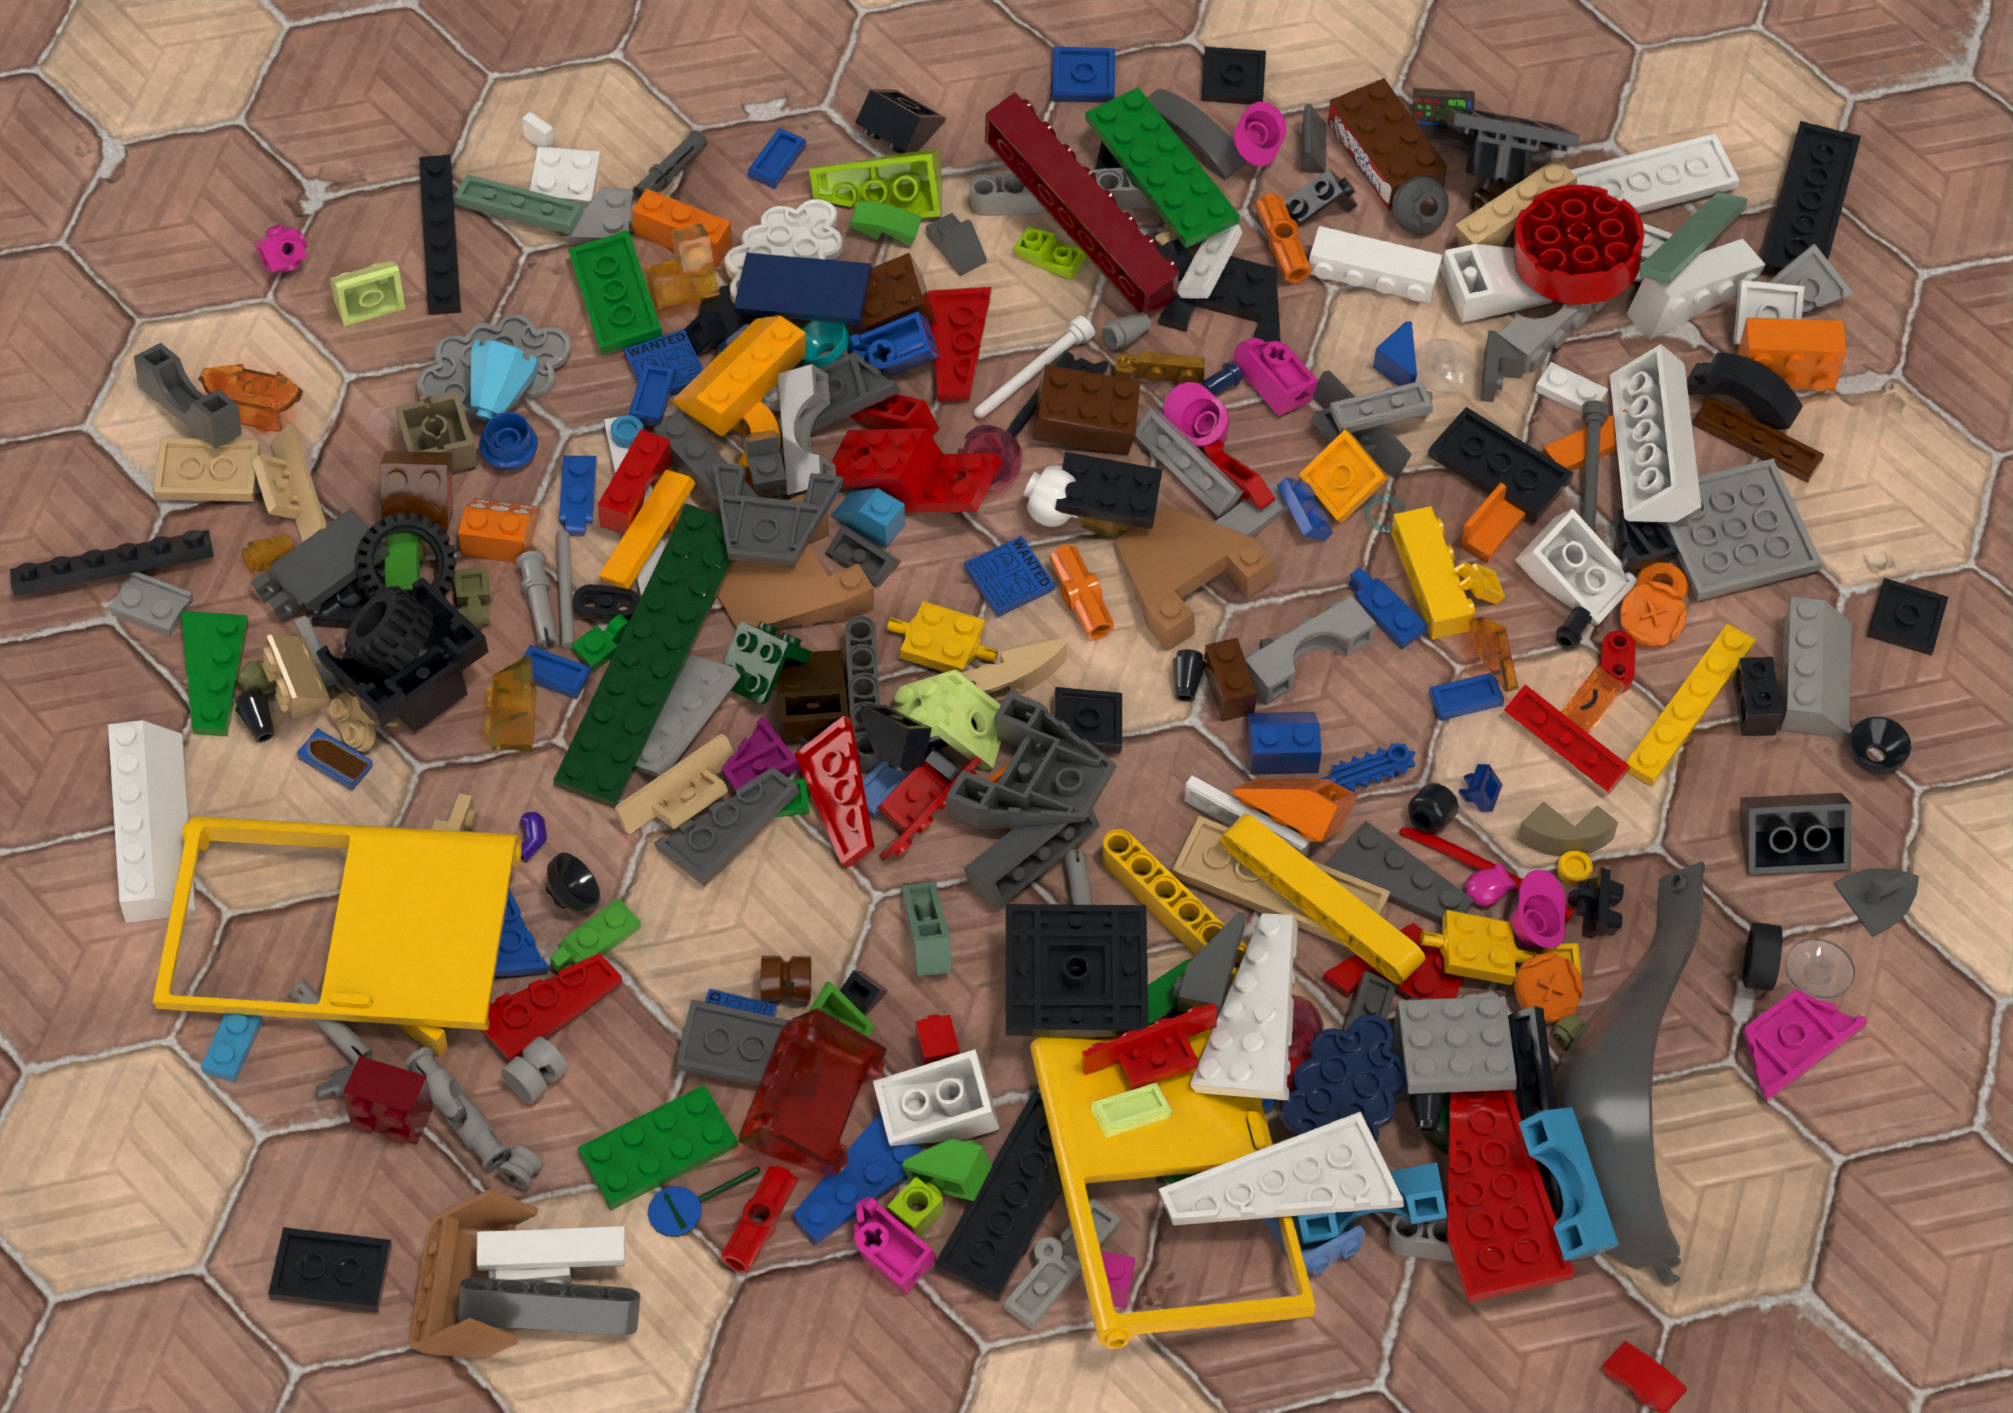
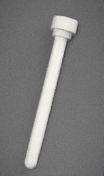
M1077 316L1068 324L1066 334L977 406L974 410L975 417L978 419L986 417L1041 372L1045 365L1052 363L1073 344H1085L1095 336L1092 324L1085 317Z

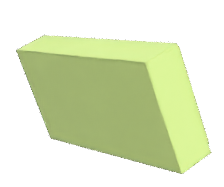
M1157 1082L1092 1102L1091 1111L1106 1138L1170 1118L1172 1109Z

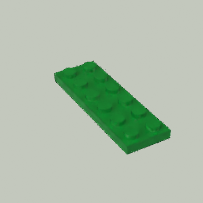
M1139 87L1085 112L1086 122L1185 249L1239 223V213Z

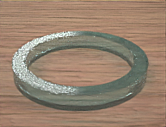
M1375 497L1366 506L1365 519L1373 529L1380 532H1391L1392 526H1381L1371 519L1369 514L1371 507L1379 502H1390L1396 505L1401 513L1406 512V509L1394 497Z

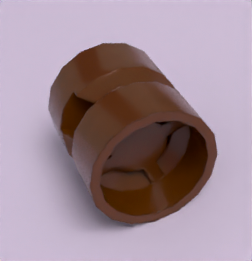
M762 955L761 1001H781L784 996H788L791 1001H811V956H791L788 961H784L782 956Z

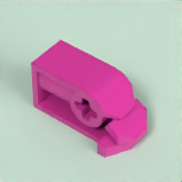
M1258 338L1241 341L1236 346L1233 354L1234 363L1238 365L1243 376L1278 416L1311 403L1318 380L1288 346L1278 341L1264 342Z
M866 1197L856 1203L858 1223H854L856 1246L863 1259L907 1295L936 1262L937 1258L933 1249L883 1209L876 1200ZM872 1239L877 1242L881 1240L882 1244L880 1246L875 1244L870 1246L869 1242Z

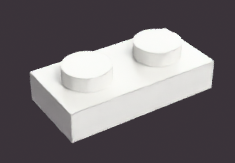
M1551 362L1537 382L1535 392L1582 414L1583 403L1591 400L1604 402L1608 389Z

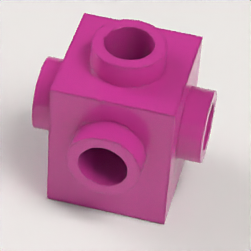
M283 223L265 230L266 236L253 241L265 270L269 272H276L280 269L283 272L293 270L301 265L300 260L307 257L304 249L308 246L300 230L296 231L295 227H284Z

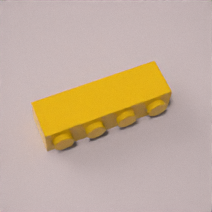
M1432 506L1394 514L1391 534L1423 620L1428 624L1427 630L1431 640L1469 632L1471 620L1475 617V607L1472 599H1467L1464 589L1459 585L1464 580L1463 577L1454 572V552L1452 546L1445 543L1444 526L1441 518H1436Z

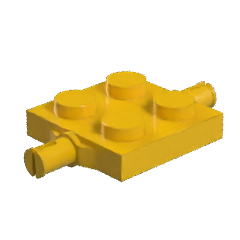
M922 601L916 616L909 623L890 617L887 624V631L905 635V640L900 649L901 659L939 671L948 672L954 669L961 672L966 671L968 665L976 657L995 663L999 652L997 649L980 645V638L985 629L986 620Z
M1446 910L1442 918V934L1423 930L1419 940L1420 945L1440 949L1444 958L1445 973L1512 985L1516 978L1515 963L1523 964L1532 956L1537 955L1536 952L1517 949L1514 943L1511 922Z

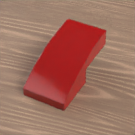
M1626 1341L1602 1365L1606 1376L1633 1390L1635 1400L1658 1413H1668L1687 1391L1686 1386L1671 1372Z

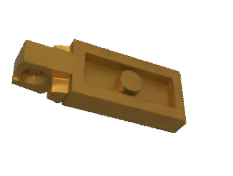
M1141 351V355L1117 353L1116 377L1132 379L1133 377L1138 379L1141 377L1153 382H1161L1163 380L1179 381L1181 384L1186 382L1200 384L1204 380L1205 358L1202 356Z

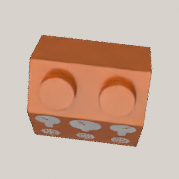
M474 498L464 508L458 531L461 556L516 563L519 555L530 551L540 511L539 506Z

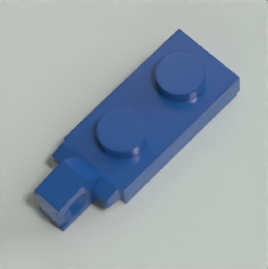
M1361 567L1350 574L1349 586L1356 592L1354 597L1375 621L1376 625L1401 649L1427 632L1428 624L1379 578L1373 580Z

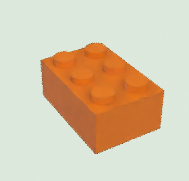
M1746 318L1737 355L1752 359L1769 368L1781 377L1792 390H1835L1846 355L1844 321Z

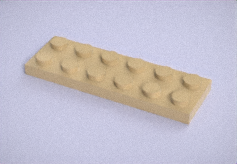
M1202 816L1198 817L1172 869V874L1177 879L1261 913L1293 915L1298 923V928L1345 946L1224 849L1220 842V836L1229 827ZM1310 860L1381 916L1389 899L1390 891Z

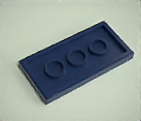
M746 252L734 310L736 314L768 317L782 316L783 318L861 325L872 266L871 263Z

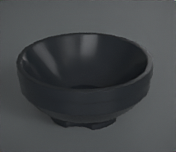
M1875 716L1861 720L1852 729L1848 740V750L1852 760L1861 769L1873 774L1885 775L1899 770L1909 758L1911 751V740L1906 730L1899 723L1885 717ZM1871 748L1880 749L1884 752L1886 758L1883 761H1873L1867 756L1866 751Z
M560 853L549 862L545 888L547 894L552 897L558 907L585 912L599 903L600 890L596 879L580 859L569 853Z

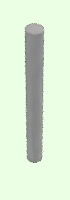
M560 530L556 533L561 646L565 649L572 648L571 644L575 642L570 535L568 531Z

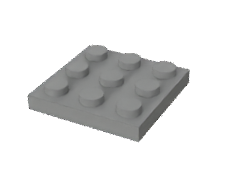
M1505 996L1398 1001L1408 1094L1516 1089L1517 1079Z

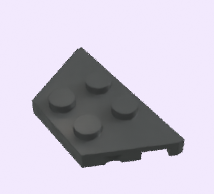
M856 352L820 367V370L828 374L830 405L823 409L816 417L811 433L900 393L898 386L892 379L888 380L872 364H867L864 358Z

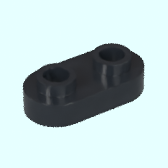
M593 584L580 587L575 592L573 598L575 611L580 617L588 620L608 622L619 614L629 622L640 600L639 595L630 588L627 590L621 587ZM588 604L596 605L594 607H587ZM621 607H628V608H629V609H626V610H619Z

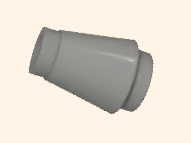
M1144 312L1109 320L1102 329L1104 341L1113 350H1123L1146 331L1150 330L1151 321Z

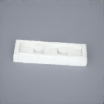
M1233 225L1203 240L1177 288L1180 298H1209L1242 235L1239 225Z

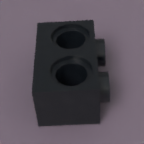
M1773 657L1739 658L1733 682L1741 735H1775L1782 712Z

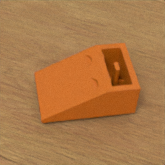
M1255 778L1234 788L1232 794L1238 796L1244 806L1254 810L1261 809L1269 813V818L1272 821L1283 826H1288L1289 824L1300 830L1299 835L1311 842H1322L1341 832L1358 797L1357 794L1329 779Z

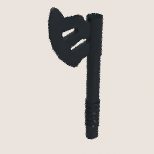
M1064 351L1053 366L1080 371L1085 369L1091 373L1104 375L1109 363L1102 361L1093 364L1083 358L1074 360V356L1070 352ZM1038 388L1005 431L1004 436L1007 439L1014 440L1034 414Z

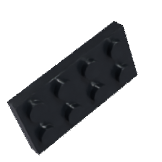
M1468 407L1461 411L1430 446L1428 451L1429 457L1488 494H1491L1500 483L1506 485L1504 500L1526 513L1525 517L1535 523L1573 478V472Z

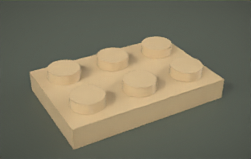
M161 438L153 491L155 500L254 502L257 476L252 461L260 454V441L232 440L214 449L203 439Z

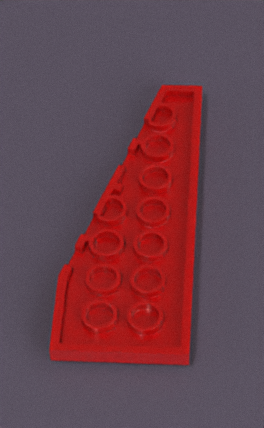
M1511 1090L1449 1092L1446 1239L1468 1303L1571 1280L1574 1276L1571 1261H1564L1553 1228L1557 1221L1536 1161L1529 1156L1519 1126V1122L1522 1120Z

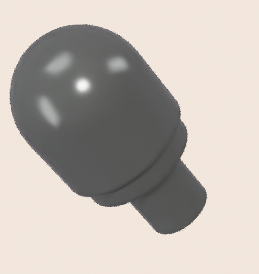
M348 1065L333 1071L329 1075V1081L315 1086L320 1099L336 1094L337 1098L342 1096L344 1098L343 1091L355 1065Z

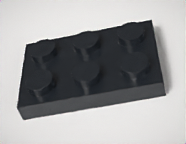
M1065 452L1062 470L1072 475L1076 482L1067 484L1065 489L1066 497L1057 499L1056 511L1153 529L1162 469Z
M283 1227L268 1293L270 1300L379 1312L392 1242L390 1239Z

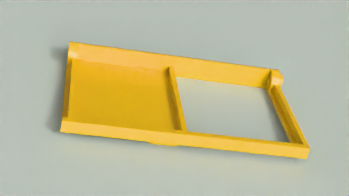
M192 816L189 822H185L182 831L184 848L153 997V1004L157 1009L479 1030L489 1029L488 1012L512 869H518L521 861L522 843L519 834ZM210 841L348 849L319 1003L304 1004L171 995L199 851L207 850Z
M1213 1029L1187 1038L1198 1058V1064ZM1040 1036L1031 1043V1054L1098 1342L1101 1345L1107 1346L1110 1349H1118L1127 1345L1133 1335L1313 1317L1316 1305L1292 1216L1277 1218L1298 1296L1117 1313L1112 1302L1085 1183L1201 1173L1254 1153L1257 1150L1272 1146L1261 1099L1195 1093L1190 1085L1196 1071L1195 1068L1157 1082L1172 1109L1170 1118L1106 1138L1091 1111L1092 1102L1130 1091L1131 1088L1119 1064L1085 1075L1082 1070V1051L1087 1050L1095 1043H1106L1120 1037ZM1247 1120H1248V1122H1249V1126H1250L1251 1134H1252V1137H1253L1254 1145L1257 1147V1150L1254 1149V1146H1253V1143H1252V1139H1251V1135H1250V1131H1249L1248 1124H1247Z

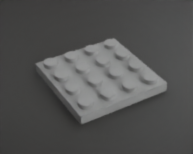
M1774 459L1698 476L1701 508L1676 522H1662L1667 535L1679 550L1677 558L1697 601L1820 571L1822 566L1820 557Z

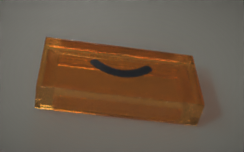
M1596 666L1561 712L1590 734L1624 690V684Z

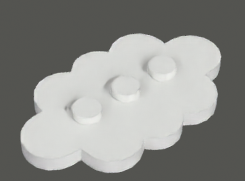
M813 199L804 202L796 210L787 206H776L764 212L761 217V225L749 227L742 234V245L731 249L725 257V271L733 279L730 283V298L735 304L746 252L827 260L837 259L842 253V236L835 229L837 225V211L835 207L828 201Z

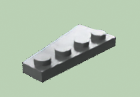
M772 767L737 789L735 796L722 803L718 801L709 807L708 813L694 822L691 819L679 826L680 830L667 839L663 836L655 841L654 844L657 850L705 886L800 792L797 784Z
M1367 821L1324 864L1390 891L1388 902L1394 903V901L1410 907L1411 912L1442 925V918L1446 910L1467 913L1473 907L1474 899Z

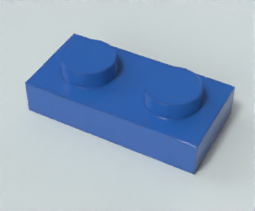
M1285 477L1277 486L1303 536L1325 541L1333 532L1327 522L1328 517L1326 513L1318 506L1314 498L1312 487L1305 481Z

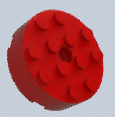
M1565 185L1546 190L1535 196L1533 202L1525 210L1522 209L1518 215L1515 225L1513 257L1515 268L1528 287L1548 299L1562 302L1565 305L1606 302L1625 291L1634 282L1640 271L1644 242L1643 223L1638 212L1625 199L1620 201L1608 195V190L1590 185Z

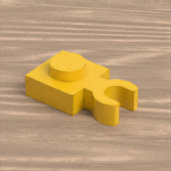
M1463 562L1454 569V572L1461 575L1464 579L1459 583L1460 587L1464 590L1470 589L1476 598L1495 605L1506 598L1495 570L1477 563L1471 565L1468 562Z

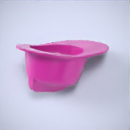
M1267 102L1251 104L1244 111L1235 128L1233 137L1238 153L1245 161L1254 166L1263 167L1269 165L1284 141L1286 122L1282 113L1275 106Z
M1186 382L1170 391L1165 399L1164 415L1196 447H1204L1213 444L1217 440L1227 441L1226 434L1229 428L1228 410L1209 390L1198 383Z
M1534 870L1525 875L1519 889L1518 905L1511 915L1512 930L1516 937L1521 940L1523 948L1540 946L1552 949L1559 946L1564 939L1565 893L1555 876L1545 870Z

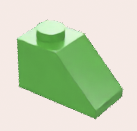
M951 1138L905 1159L902 1167L910 1182L917 1177L925 1184L927 1182L933 1184L941 1193L974 1201L992 1165L984 1148L979 1143L972 1140L963 1142Z

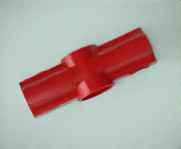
M778 1165L775 1167L769 1166L753 1198L744 1205L743 1216L721 1254V1261L726 1263L731 1269L740 1273H749L767 1239L771 1238L775 1233L776 1222L798 1183V1178L788 1169ZM759 1215L768 1218L766 1221L761 1223H757L751 1220L753 1217Z

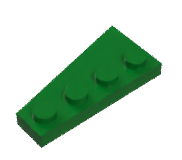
M181 611L193 732L197 735L228 737L249 625L248 616Z

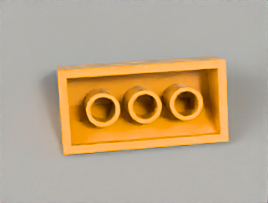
M782 316L755 319L672 400V404L723 437L778 384L779 373L792 370L806 356L805 332Z

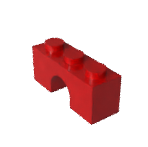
M642 429L639 430L598 502L601 527L623 535L626 533L644 504V498L649 485L656 486L665 470H668L672 463L670 439Z

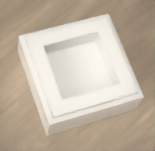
M527 113L522 118L524 138L537 147L554 148L553 127L535 114Z

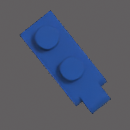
M596 456L563 457L559 522L565 523V530L569 534H586V523H593L597 473Z

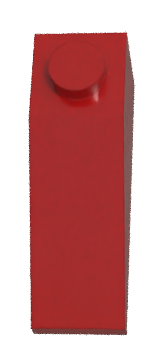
M899 394L849 416L869 429L925 428L931 437L940 430L925 400Z

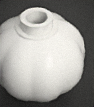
M1062 466L1046 467L1041 475L1034 472L1023 493L1024 496L1029 498L1026 508L1035 522L1047 527L1060 526L1072 516L1077 519L1079 517L1055 510L1057 499L1066 497L1065 489L1067 484L1076 482L1072 475L1062 470Z

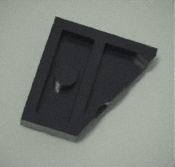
M1623 508L1617 510L1613 520L1622 570L1625 573L1648 567L1657 562L1675 559L1679 550L1658 522L1628 521L1624 518Z

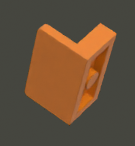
M1503 483L1496 487L1464 525L1461 547L1486 563L1493 558L1525 520L1526 513L1504 500L1507 486Z

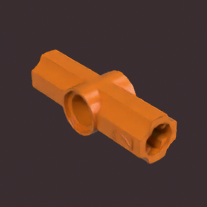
M1275 193L1265 194L1260 200L1256 201L1255 209L1268 238V250L1276 258L1285 281H1289L1292 284L1302 282L1311 275V267L1298 237V225L1290 218L1282 196Z
M1065 544L1057 547L1050 554L1049 561L1061 583V593L1069 611L1074 610L1087 638L1098 640L1106 637L1110 631L1114 630V622L1102 600V590L1094 573L1089 574L1076 546Z

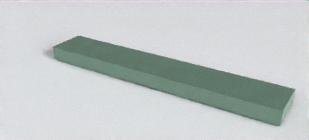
M1718 191L1641 264L1640 275L1669 284L1746 210L1747 199Z

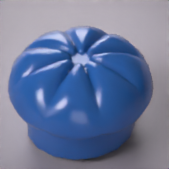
M513 412L500 413L494 416L487 423L479 441V449L483 458L491 466L501 470H515L523 467L533 459L538 447V438L535 431L529 426L523 416Z

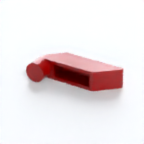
M1217 440L1213 444L1204 446L1205 455L1243 491L1240 496L1241 498L1260 510L1276 500L1261 476L1226 454L1221 441Z

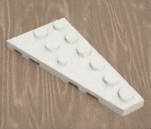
M1262 913L1218 1016L1217 1027L1213 1028L1199 1061L1198 1068H1196L1190 1085L1195 1093L1289 1100L1287 1075L1290 1074L1291 1063L1288 1060V1048L1292 1045L1294 1007L1291 990L1292 986L1295 985L1293 958L1296 957L1298 923L1293 915Z
M1361 1112L1159 1189L1160 1197L1173 1225L1404 1207L1403 1198Z

